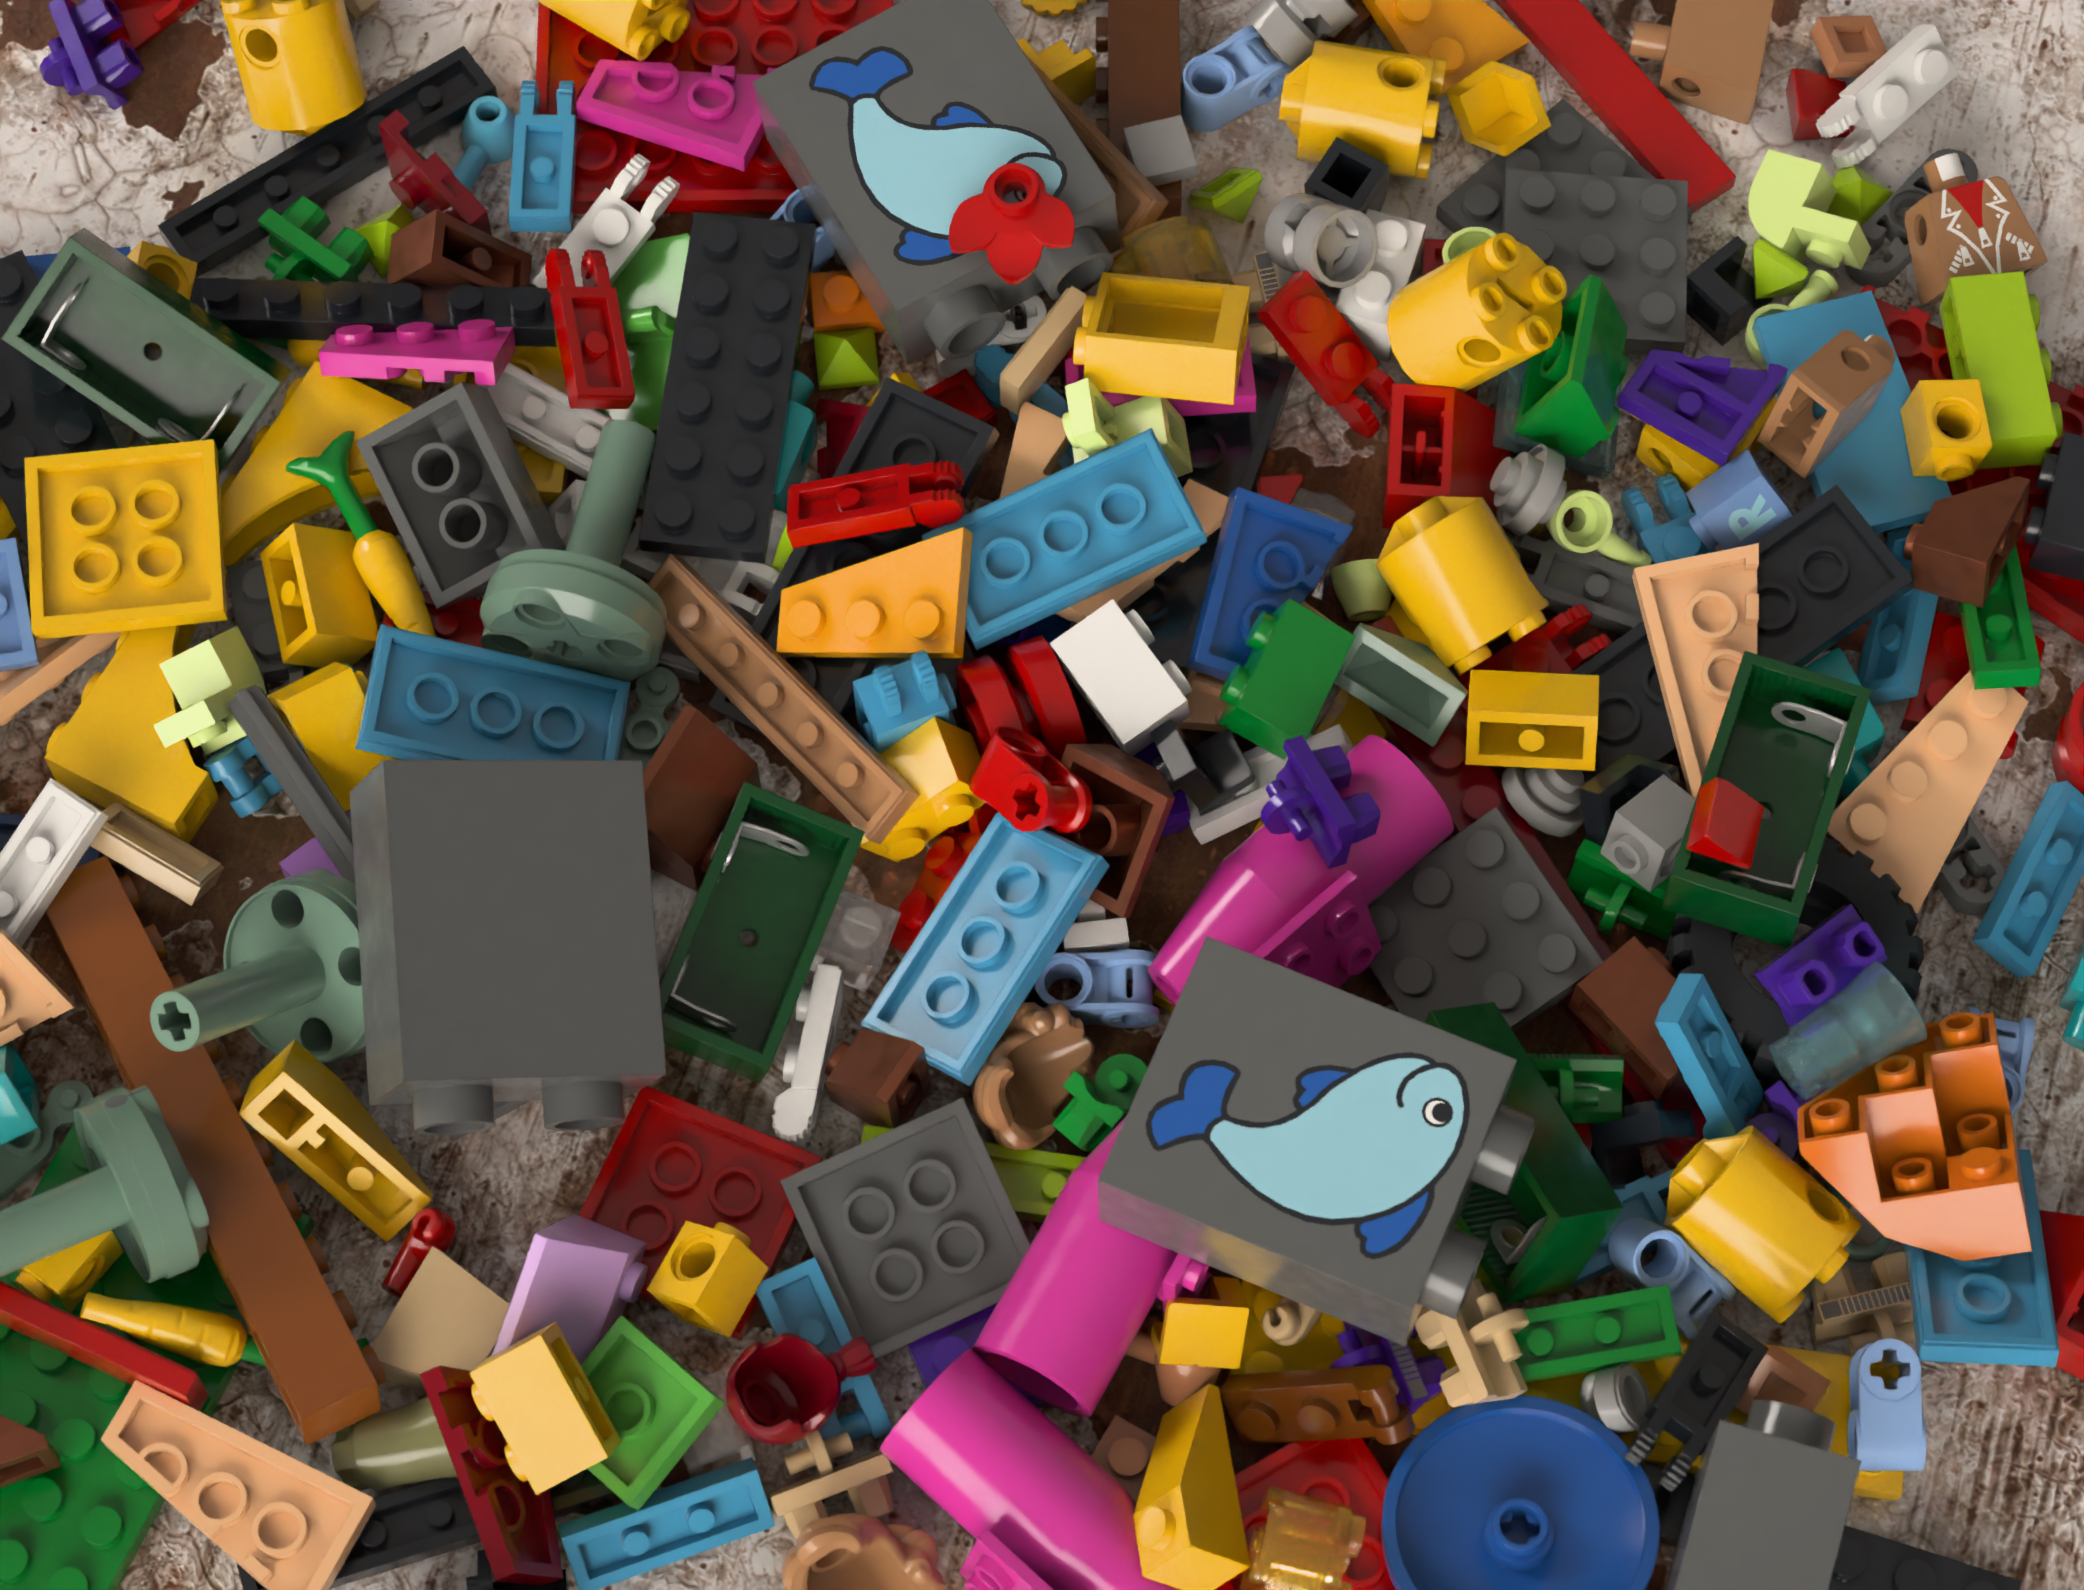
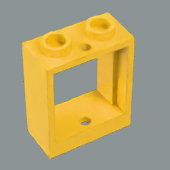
M1102 272L1096 296H1085L1082 327L1078 326L1075 334L1073 362L1077 365H1084V379L1089 378L1100 392L1234 405L1248 338L1251 286Z

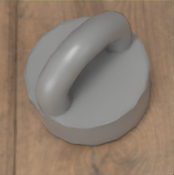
M1620 1363L1594 1371L1583 1379L1579 1392L1583 1412L1603 1423L1616 1435L1640 1430L1648 1419L1644 1414L1651 1404V1399L1644 1378L1638 1370L1628 1363Z

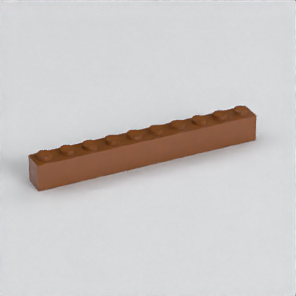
M105 855L74 868L43 914L42 920L127 1089L133 1090L146 1085L153 1094L166 1127L204 1202L209 1218V1225L206 1226L208 1236L206 1247L307 1446L382 1411L378 1385L386 1382L383 1368L370 1344L361 1349L357 1345L350 1331L358 1327L355 1314L342 1290L331 1294L322 1276L330 1272V1269L314 1235L303 1239L294 1222L302 1218L300 1208L286 1181L275 1185L267 1169L275 1165L264 1136L257 1130L248 1132L240 1115H238L244 1099L232 1076L221 1080L214 1066V1063L221 1061L215 1041L211 1040L188 1050L178 1052L166 1048L156 1038L150 1023V1010L154 1000L160 994L186 984L180 974L168 977L161 963L168 959V954L157 928L153 923L143 927L136 914V911L143 909L133 881L128 874L117 877Z

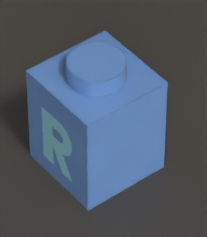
M1748 449L1686 492L1696 512V515L1688 521L1709 550H1712L1717 545H1720L1723 550L1752 545L1793 516L1782 493Z

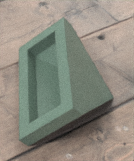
M1360 623L1353 632L1356 637L1334 683L1434 747L1467 696L1468 691L1427 645Z

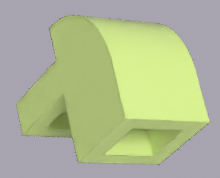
M1771 149L1767 150L1752 182L1748 197L1749 216L1761 240L1764 238L1801 264H1803L1806 256H1808L1812 261L1828 268H1838L1840 264L1862 270L1872 249L1857 221L1827 213L1837 191L1823 164Z
M1089 378L1065 386L1069 412L1063 414L1062 421L1066 436L1072 445L1074 463L1080 462L1152 428L1176 477L1193 472L1185 420L1166 398L1143 396L1113 407Z
M238 626L159 664L182 708L181 711L153 725L165 748L188 737L193 748L201 745L205 755H208L246 736L230 712L228 702L236 695L235 693L243 688L257 685L262 688L265 694L266 689L259 667Z

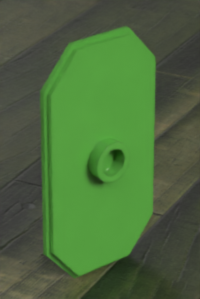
M687 233L646 241L611 286L616 287L636 396L635 401L628 409L595 410L614 420L622 419L639 423L653 433L657 432L684 276L690 236Z

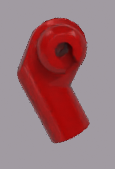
M428 1207L420 1210L414 1216L411 1228L381 1284V1287L386 1292L401 1298L430 1249L434 1247L445 1253L453 1245L456 1226L449 1214L441 1212L437 1208Z

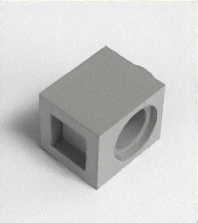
M1663 774L1615 812L1600 854L1611 861L1621 872L1630 876L1650 892L1671 875L1695 798Z

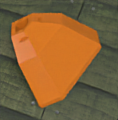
M1958 1012L1946 1016L1941 1021L1926 1023L1797 1109L1798 1144L1801 1155L1885 1238L1961 1261L2032 1251L2019 1155L1994 1012L1979 1015L1972 1012Z

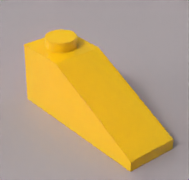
M295 1039L250 1081L238 1115L386 1243L432 1201V1192L347 1085Z
M1212 1384L1206 1385L1163 1414L1133 1513L1142 1577L1180 1590H1215L1250 1567L1219 1387Z

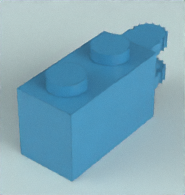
M924 650L912 654L911 659L892 667H888L887 664L873 669V674L853 681L858 733L879 754L934 716L957 727L951 711L957 708L951 685L944 673L936 675L931 660Z

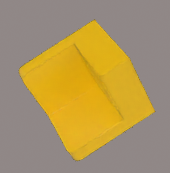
M1025 38L1017 41L1021 50L1075 105L1095 94L1096 57L1089 48L1074 54L1063 39L1041 52L1036 53Z
M1489 61L1446 90L1464 140L1501 156L1509 155L1551 126L1532 75L1497 61Z
M1212 1276L1209 1299L1178 1297L1175 1301L1167 1300L1164 1321L1153 1322L1151 1339L1160 1364L1185 1366L1198 1364L1199 1367L1240 1368L1250 1308L1239 1278Z

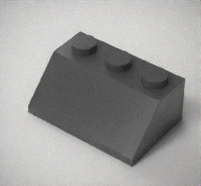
M461 382L356 441L437 609H443L485 594L489 579L495 573L498 563L512 553L529 549L565 551L566 548L488 389Z

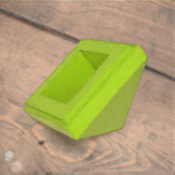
M1857 165L1850 166L1847 169L1842 168L1831 179L1837 192L1827 213L1857 221L1860 227H1862L1894 192Z
M1231 167L1191 193L1187 201L1192 208L1243 224L1263 177L1259 170Z
M403 203L354 229V231L369 242L374 253L370 263L381 279L388 276L392 234L415 221Z
M1758 238L1753 245L1751 258L1756 299L1798 295L1807 285L1808 268L1764 238L1762 240Z
M874 327L814 332L819 390L880 385Z

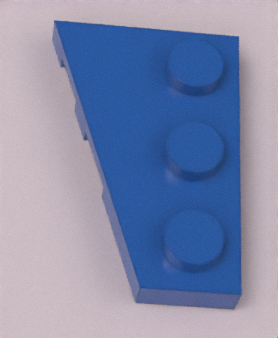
M1240 487L1229 494L1186 668L1226 681L1237 665L1244 667L1253 649L1246 645L1245 641L1258 616L1263 611L1271 614L1289 598L1302 604L1309 592L1315 588L1325 572V567L1337 549L1345 542L1354 527Z

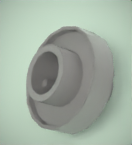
M1540 444L1533 447L1528 453L1525 451L1519 453L1514 459L1506 457L1499 464L1491 479L1490 489L1495 492L1496 519L1501 527L1521 536L1527 534L1537 523L1545 524L1553 517L1564 498L1567 488L1566 480L1562 479L1565 470V457Z
M1507 767L1502 773V787L1507 800L1529 826L1548 835L1564 837L1572 835L1584 822L1579 788L1585 783L1581 770Z

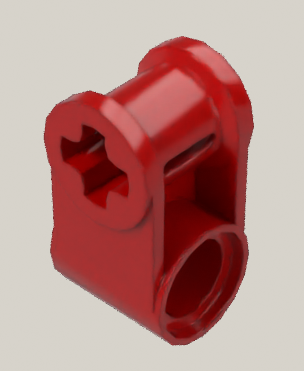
M997 726L969 783L971 792L983 802L991 805L1014 828L1022 832H1038L1045 826H1049L1059 833H1076L1083 829L1089 821L1092 812V795L1085 781L1077 777L1051 755L1047 747L1034 736L1013 727Z

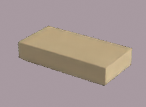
M1072 285L1070 288H1066L1000 373V400L1003 407L1019 416L1024 402H1030V399L1074 345L1077 327H1082L1083 307L1087 294Z
M114 802L103 811L109 817L90 844L92 848L191 906L216 885L224 869V866L221 865L222 863L118 802Z

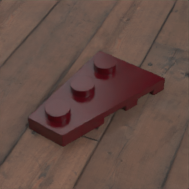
M439 1365L421 1373V1380L495 1580L545 1586L563 1579L550 1488L536 1495L528 1480L523 1482L514 1474L505 1455V1445L508 1443L495 1420L488 1421L481 1414L473 1399L471 1386L474 1384V1381L469 1374L471 1371Z

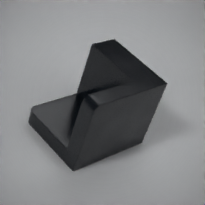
M1739 236L1732 239L1687 276L1686 313L1721 346L1747 326L1751 315L1757 309L1772 304L1773 298L1756 299L1753 277L1741 267L1747 244Z

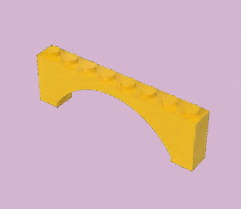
M315 360L304 378H296L289 386L284 397L283 408L271 426L265 425L257 433L251 446L250 457L239 473L231 474L221 486L220 499L225 579L228 577L227 566L240 564L257 547L280 531L288 528L292 523H297L311 515L338 506L327 487L314 480L287 472L286 465L290 461L298 457H318L343 432L354 431L355 437L350 449L349 458L351 480L362 499L382 496L356 441L414 408L351 377L322 376L320 362ZM198 623L122 631L116 644V653L103 672H96L88 680L81 696L80 706L68 723L63 722L54 730L48 741L44 758L55 780L71 791L104 808H108L114 802H118L189 844L218 801L219 795L209 772L195 766L187 737L165 748L153 725L182 710L159 664L189 649Z

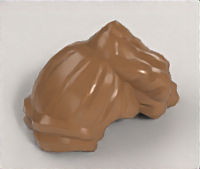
M1023 1002L971 1083L973 1111L977 1120L991 1130V1134L996 1142L1014 1150L1031 1149L1050 1137L1056 1129L1052 1125L1056 1120L1054 1114L1070 1093L1062 1085L1074 1071L1085 1076L1093 1070L1091 1058L1094 1053V1044L1085 1036V1029L1081 1019L1070 1015L1069 1009L1062 1002L1051 1003L1043 1008L1034 1002Z
M861 1513L836 1514L829 1518L811 1521L802 1528L797 1538V1545L789 1550L782 1566V1579L786 1590H944L945 1588L943 1577L935 1568L939 1556L937 1553L938 1543L934 1537L923 1530H916L904 1524L884 1525L879 1519Z

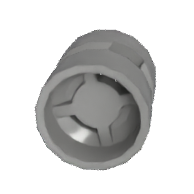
M1260 0L1245 16L1273 50L1294 70L1312 55L1316 40H1319L1323 35L1335 37L1358 16V13L1347 0Z
M1301 192L1285 197L1274 207L1267 219L1264 232L1266 251L1275 264L1292 273L1308 271L1316 282L1330 287L1345 288L1359 282L1367 275L1375 262L1378 249L1377 231L1371 219L1361 211L1341 204H1335L1330 200L1313 194Z

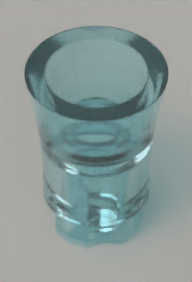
M1874 961L1869 967L1861 971L1845 988L1817 1010L1789 1027V1034L1773 1042L1769 1047V1051L1774 1058L1775 1066L1789 1087L1796 1091L1803 1100H1809L1824 1088L1831 1090L1857 1072L1883 1058L1926 1040L1927 1031L1918 1009L1903 986L1887 968Z

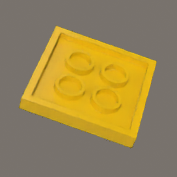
M214 439L24 458L31 630L36 640L228 620L218 450Z

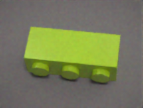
M2023 271L1950 277L1939 310L1953 380H1980L1992 441V448L1976 470L2041 464L2044 453H2050L2054 441L2062 436L2063 419L2058 402H2050L2047 385L2051 380V360L2047 348H2039L2036 331L2040 324V308L2037 296L2035 294H2028Z

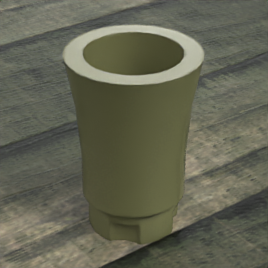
M428 1396L401 1407L374 1414L356 1424L337 1431L335 1441L331 1444V1455L335 1472L341 1477L344 1484L359 1491L370 1488L380 1491L409 1483L457 1477Z

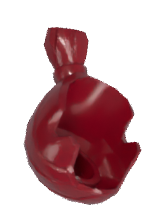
M783 1333L766 1343L759 1341L751 1344L735 1360L726 1379V1404L736 1424L752 1438L774 1445L791 1444L811 1435L831 1417L841 1399V1382L850 1377L869 1374L878 1367V1363L864 1336L851 1339L836 1353L830 1352L825 1354L805 1338L793 1333Z

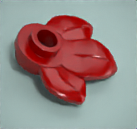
M1008 163L997 168L988 177L983 193L970 197L959 204L949 228V245L951 252L959 254L986 250L987 259L995 273L1008 284L1014 285L1027 279L1035 271L1041 260L1043 246L1049 248H1067L1072 246L1075 234L1074 217L1065 202L1046 193L1044 181L1034 169L1020 163ZM1012 191H1021L1026 194V198L1018 203H1007L1004 200L1005 196Z

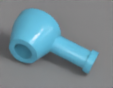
M483 96L476 99L471 104L463 120L461 134L466 151L455 167L453 174L469 191L486 163H499L509 159L513 154L515 113L501 99L495 96ZM488 118H497L491 122L482 121Z

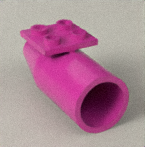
M1367 735L1345 754L1350 762L1352 774L1349 786L1337 790L1339 795L1343 799L1362 792L1370 793L1379 807L1381 815L1376 834L1351 844L1346 864L1328 869L1309 837L1305 840L1297 841L1291 832L1279 835L1273 834L1267 830L1265 825L1261 826L1222 860L1148 967L1151 979L1174 1007L1177 1004L1206 936L1336 988L1341 986L1351 976L1363 972L1371 964L1374 956L1382 950V946L1368 906L1451 835L1454 829L1451 815L1441 796L1427 777L1405 754L1385 739L1376 735Z
M1125 1118L1070 1174L972 1347L977 1354L1018 1390L1048 1406L1079 1417H1090L1093 1414L1156 1298L1163 1301L1164 1317L1168 1299L1174 1301L1178 1297L1202 1299L1212 1278V1274L1208 1272L1209 1265L1099 1221L1098 1178Z
M972 1348L966 1350L952 1362L922 1393L894 1426L879 1449L977 1540L959 1571L967 1580L964 1583L966 1590H1180L1142 1577L1133 1519L1136 1504L1125 1487Z

